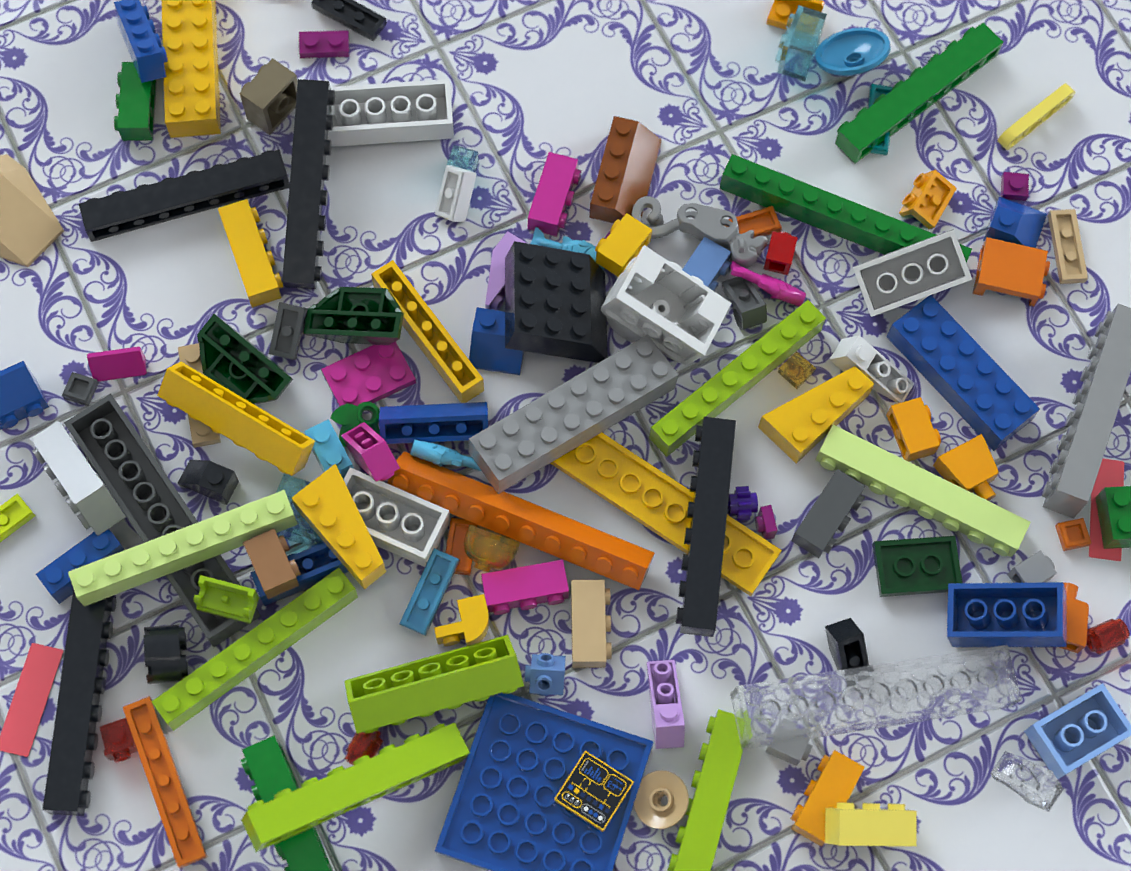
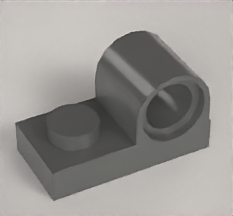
M735 277L722 282V290L733 305L735 321L740 330L767 322L766 303L750 281L741 277Z
M279 302L269 349L270 355L292 360L297 359L308 308Z

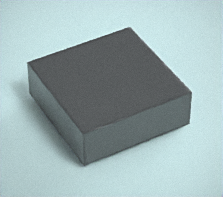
M72 372L62 397L89 406L99 382L97 379Z

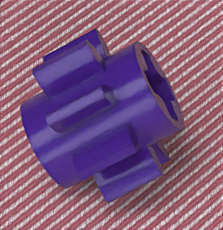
M749 486L736 487V490H734L735 494H729V513L736 514L737 520H750L752 513L758 512L757 493H751Z

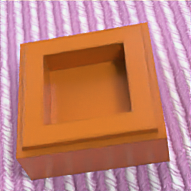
M1084 518L1057 523L1055 526L1063 551L1087 547L1092 543Z

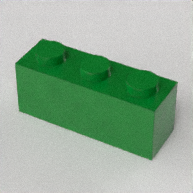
M122 62L121 72L117 73L120 94H116V107L119 110L118 116L114 117L115 131H119L122 141H153L157 79L141 83L134 63Z

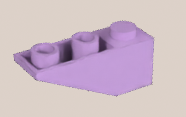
M508 231L492 252L485 303L486 309L499 310L505 301V257L514 241L526 243Z
M675 660L647 662L656 749L684 747L685 723Z

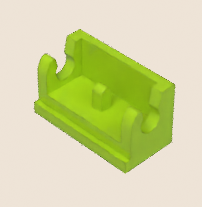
M200 575L198 581L200 591L198 595H194V602L197 606L196 610L251 624L259 601V596L255 589Z

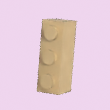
M571 580L572 668H606L607 659H612L611 642H606V632H611V615H605V605H610V588H605V580Z

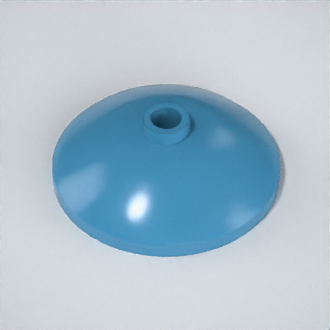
M872 28L843 30L829 36L818 46L815 53L816 62L822 70L832 75H860L875 69L887 58L891 49L890 40L885 33Z

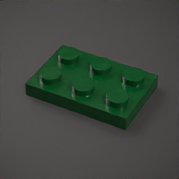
M955 536L874 541L872 544L880 597L948 592V584L963 583Z

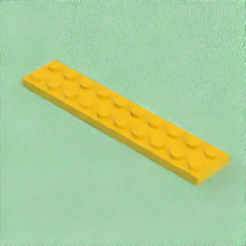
M602 432L550 463L688 554L689 544H684L685 529L691 528L692 518H687L688 502L694 501V492H689V489ZM727 515L721 577L749 596H752L782 550Z

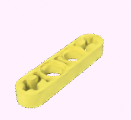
M1067 83L1063 84L1006 129L997 142L1006 150H1009L1065 106L1076 92Z

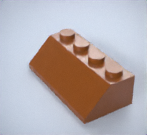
M617 116L613 117L590 202L589 218L614 223L617 219L621 221L626 213L632 216L633 206L636 201L648 195L662 139L639 121Z

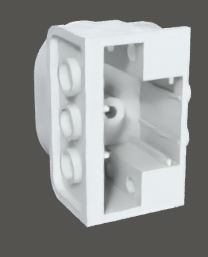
M644 245L638 256L627 264L623 273L618 276L615 284L609 290L601 307V312L606 316L610 327L624 339L634 343L648 334L663 354L678 363L686 365L705 355L732 303L705 286L698 277L690 276L684 272L677 263L666 260Z

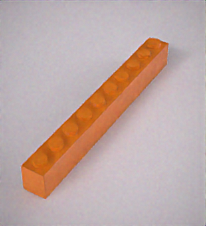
M405 451L396 460L400 468L394 471V475L388 479L387 484L445 508L452 515L636 590L640 589L655 554L650 550L504 491L498 494L489 485L412 456Z

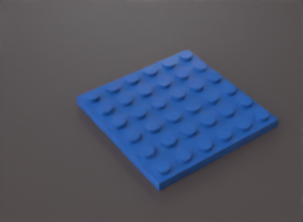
M510 693L491 695L487 700L470 753L437 842L435 853L488 871H613L654 741ZM585 751L634 781V784L603 832L554 801Z

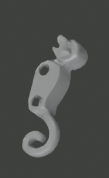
M644 196L636 201L633 206L632 217L643 223L641 213L644 208H650L652 211L648 214V221L654 223L659 219L661 205L656 198ZM696 203L682 205L677 211V218L657 227L648 226L652 229L651 239L662 238L676 230L690 233L700 241L705 236L731 251V261L744 268H749L756 263L758 255H761V251L768 244V239L765 236L753 238L754 230L740 234L737 218L730 211ZM687 209H695L697 212H695V211L685 212V211H686ZM723 217H729L732 219L733 222Z

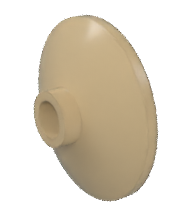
M659 770L647 774L641 779L634 802L637 816L644 824L655 829H667L676 825L684 817L688 808L689 794L687 787L680 777L669 771ZM663 796L668 797V803L665 806L661 804Z

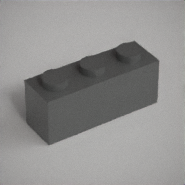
M837 469L796 530L791 541L817 558H820L824 551L829 554L837 541L833 536L837 530L844 531L851 520L847 515L852 508L857 511L865 499L861 495L865 486Z

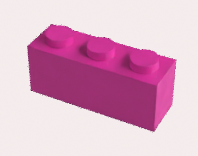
M552 152L548 153L528 214L529 230L534 231L535 227H538L544 234L557 237L559 229L565 228L568 217L565 210L567 206L571 207L575 192L572 191L574 184L578 185L582 170L578 169V159Z
M365 422L341 435L354 461L375 482L391 478L394 475V471L400 468L386 441Z
M563 560L481 574L488 613L493 612L494 615L506 614L510 612V609L521 607V610L536 608L537 604L548 602V605H557L563 603L564 599H569V587Z

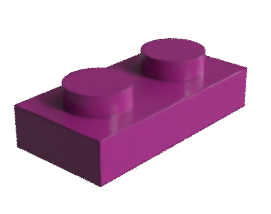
M349 31L299 32L300 58L349 57Z

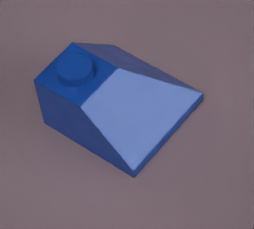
M999 196L983 241L988 237L1036 248L1047 213Z

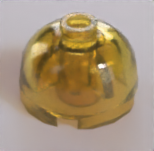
M471 524L466 531L464 539V551L468 558L476 562L474 567L488 573L491 568L502 569L507 567L517 555L520 545L518 541Z

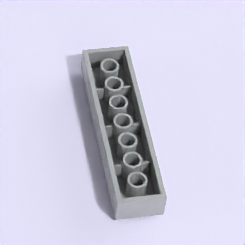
M1119 303L1112 312H1107L1103 322H1100L1096 329L1095 336L1098 339L1096 344L1091 346L1087 357L1091 361L1088 367L1085 366L1080 377L1083 385L1081 389L1076 391L1072 402L1076 405L1075 409L1069 413L1065 423V427H1068L1067 433L1062 435L1057 450L1061 452L1058 459L1055 458L1051 465L1049 473L1053 474L1050 482L1047 481L1042 492V497H1045L1044 508L1073 519L1089 502L1131 372V308Z
M647 334L469 438L468 452L499 494L674 390L679 374Z

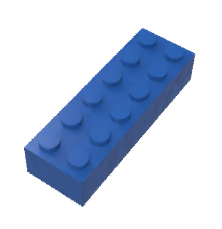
M932 295L926 297L891 325L886 337L978 435H983L986 443L993 451L1031 422L1040 410L1029 396Z

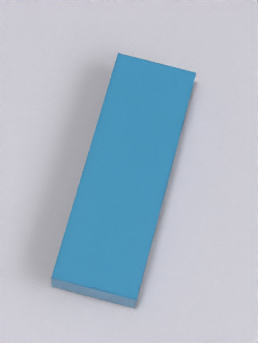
M435 548L433 549L399 623L400 625L426 636L460 560Z

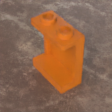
M986 237L980 250L972 294L983 296L987 289L1030 299L1029 306L1034 307L1038 299H1043L1046 291L1043 277L1047 276L1050 267V261H1046L1048 251Z

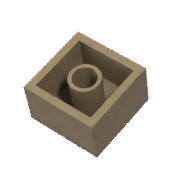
M273 58L267 65L261 66L257 75L250 82L244 84L239 93L247 120L269 135L296 108L298 83L296 74Z

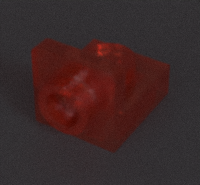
M126 718L99 727L105 746L103 752L110 761H125L131 758L132 753L138 752Z

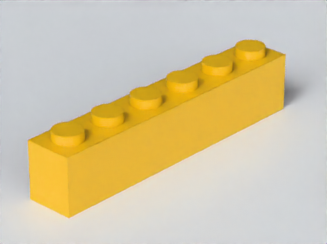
M392 260L371 273L374 288H387L390 290L404 313L403 327L461 403H467L484 391V379L397 264Z
M179 362L166 369L157 396L164 399L168 405L179 408L194 420L201 421L215 433L222 434L231 439L235 445L244 447L254 453L257 458L273 464L282 473L293 476L305 468L315 440L183 362Z

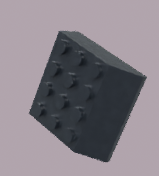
M514 241L505 257V348L595 363L608 358L607 318L601 312V307L606 299L605 272L589 254Z

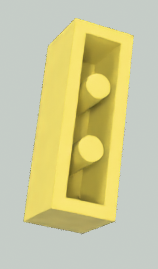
M837 802V808H825V844L838 846H917V811L905 810V804L888 803V809H880L879 803H862V808H854V803Z

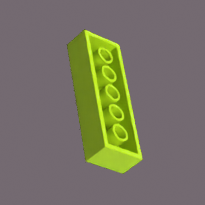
M508 635L344 680L356 733H371L378 730L379 727L389 724L400 725L410 718L417 716L428 717L438 710L445 708L456 709L462 706L463 703L484 701L491 695L498 693L509 694L524 686L517 656Z

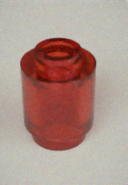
M1120 618L1116 620L1109 619L1087 629L1086 645L1092 652L1095 651L1101 655L1123 645L1125 640L1130 637L1129 630Z
M376 730L371 733H355L345 750L347 754L344 760L354 765L353 762L365 755H369L370 758L375 757L383 743V740L379 738L381 732Z

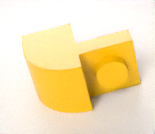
M484 594L457 600L461 621L434 627L438 645L453 646L459 644L461 639H465L466 646L480 643L484 639L489 628V615Z

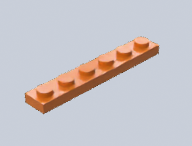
M148 696L123 706L178 868H183L207 858L160 720L152 703V698Z

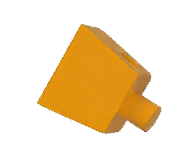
M982 434L938 456L933 464L934 468L945 480L971 493L975 492L977 496L987 501L996 496L989 483L994 481L999 472Z

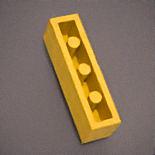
M248 199L218 208L251 307L253 308L282 298L279 289L283 288V283L279 272L274 274L271 268L276 264L271 250L266 252L264 244H267L268 241L264 229L258 230L256 223L260 222L256 207L250 208Z

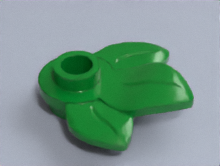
M363 402L358 406L344 404L332 413L330 419L342 425L339 432V440L343 447L347 446L341 435L363 422L380 435L378 426L380 410L377 405L372 402ZM364 411L371 413L372 417L370 420L363 419L362 413Z

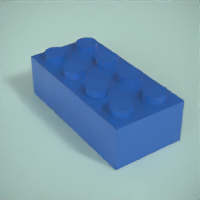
M1063 582L948 584L947 638L951 646L1067 647V593Z

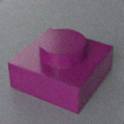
M1003 172L1001 176V197L1009 200L1026 201L1029 197V174Z
M771 505L760 507L758 516L755 517L757 532H762L765 540L774 539L778 531Z

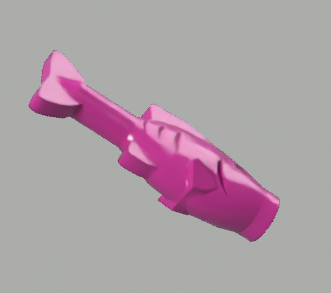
M734 261L730 265L731 275L741 277L756 284L759 288L772 295L771 298L782 300L798 307L802 305L806 293L798 288L764 273L759 275Z

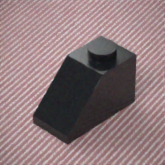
M189 460L178 481V485L226 505L239 483L233 470L207 460Z
M848 618L825 626L829 650L844 687L849 688L872 680L864 634L855 622Z

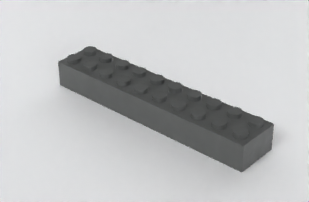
M109 394L64 422L143 543L198 523L112 394ZM221 555L165 575L213 648L249 625V623L196 610L197 606L194 602V595H198L200 591L198 585L200 575L241 585ZM257 608L255 610L252 622L261 617Z

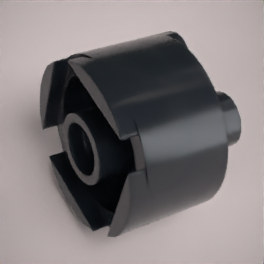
M179 625L144 627L145 667H148V675H146L147 684L178 682L188 676L186 655L181 653V650H187L185 627H179Z

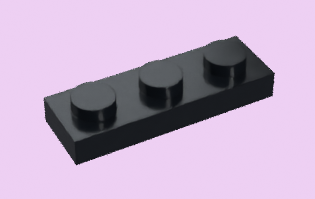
M313 0L311 2L313 9L372 41L377 38L387 24L385 17L354 0Z

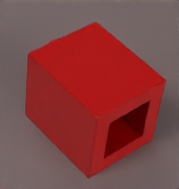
M772 231L763 270L788 275L798 237L792 236L787 232Z

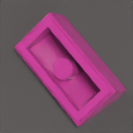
M141 347L87 354L92 377L97 379L98 382L142 376L147 373L146 357Z

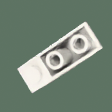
M860 335L841 339L829 359L843 372L856 366L874 383L873 390L896 403L904 402L915 384Z

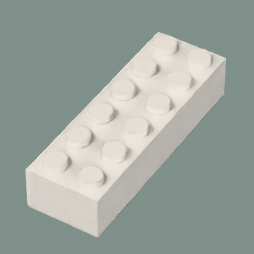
M450 79L331 87V90H335L334 106L330 105L329 115H333V130H328L327 139L331 140V147L454 139Z

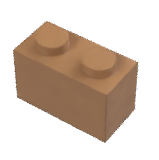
M272 529L243 542L268 599L299 586L296 577L301 575L295 560L289 561L285 554L290 549L284 535L278 537L275 529Z

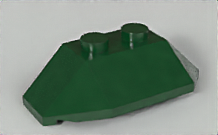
M339 287L317 304H313L308 308L304 334L339 343L389 345L400 339L404 313L387 288Z
M215 314L212 315L197 334L203 374L252 404L277 400L293 380L277 363Z

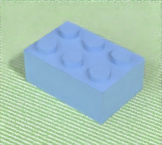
M1102 683L1034 723L1024 732L1054 778L1058 780L1131 736V724Z

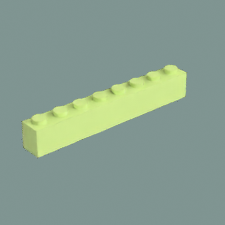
M832 425L816 457V461L820 462V465L825 469L831 471L839 469L856 481L868 486L872 492L878 495L884 494L902 507L909 506L917 510L920 516L926 519H935L943 523L942 525L946 529L954 532L959 531L967 535V538L977 544L983 543L1001 556L1012 557L1017 552L1031 523L835 425Z
M283 490L71 570L68 574L76 598L83 606H87L244 546V541L269 530L275 529L276 533L294 527L298 523L286 492Z

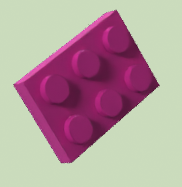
M396 341L389 345L369 346L321 369L339 407L344 404L358 406L363 402L375 403L416 383V379Z

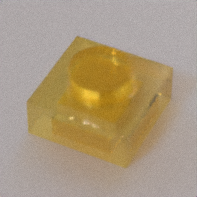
M796 351L779 368L778 373L798 389L815 373L816 368Z

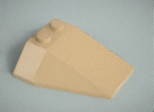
M8 154L0 155V258L29 267L64 230L26 168Z

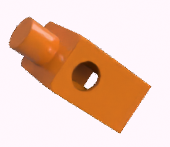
M1065 582L1063 584L1067 593V647L1059 648L1078 654L1086 647L1089 605L1086 602L1076 600L1078 586Z

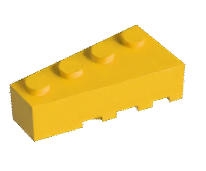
M854 366L766 413L761 417L758 428L795 463H798L829 433L832 425L837 426L869 396L874 383Z
M335 463L291 499L295 509L365 590L385 574L386 569Z

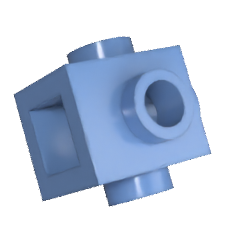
M549 653L532 654L531 665H525V682H530L529 693L541 696L563 695L566 656H554Z

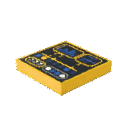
M585 751L554 801L603 832L634 784V781Z

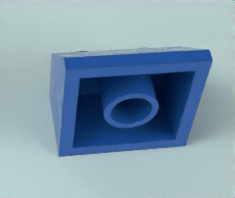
M477 307L471 336L470 362L476 369L520 375L525 351L505 348V311Z
M24 361L0 371V430L11 428L18 421L27 417L37 416L49 407L36 378Z

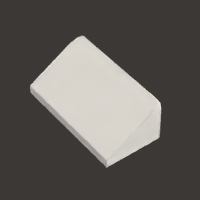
M446 165L435 215L452 222L466 221L476 179L475 172Z

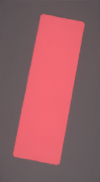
M1102 459L1091 493L1090 539L1092 543L1089 546V557L1121 561L1122 548L1104 549L1095 497L1105 487L1124 486V461Z
M36 643L31 644L0 734V751L24 757L29 756L63 654L62 649Z

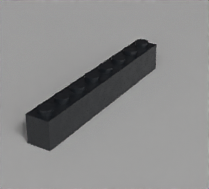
M298 79L282 276V283L285 287L316 289L317 282H321L322 266H318V259L324 253V241H320V233L325 231L326 216L322 215V206H327L328 191L324 190V180L329 181L330 167L326 165V155H331V140L327 139L328 130H333V115H329L330 105L334 106L335 90H331L329 81Z
M280 149L275 151L269 150L257 156L239 158L235 162L216 164L209 169L201 171H191L186 175L176 178L169 177L161 182L150 185H139L137 188L128 191H117L102 198H91L86 202L80 203L79 208L85 231L90 241L93 242L287 189L290 184Z
M703 417L702 425L696 426L695 441L700 442L699 451L694 450L692 467H697L696 476H691L689 492H694V501L688 502L687 518H692L691 528L685 529L684 544H689L688 554H683L681 570L686 571L685 581L680 580L678 597H683L682 608L677 607L676 624H681L680 633L713 637L716 631L736 420Z
M73 589L42 809L48 814L84 816L85 808H89L91 793L87 790L89 779H92L94 776L95 766L91 760L92 752L96 751L98 746V734L95 733L96 722H100L102 717V706L99 705L100 694H104L106 686L103 669L109 663V650L106 647L107 639H111L113 633V624L110 622L111 612H114L116 609V595L83 606L76 598Z

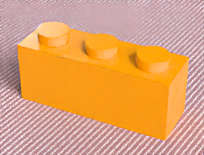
M836 750L830 756L824 754L817 767V770L821 771L817 781L811 779L804 791V795L808 796L803 806L797 805L790 818L794 821L791 829L822 847L825 844V808H837V802L847 803L865 767Z

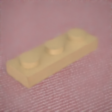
M1050 210L1048 221L1060 284L1085 283L1088 275L1076 210Z

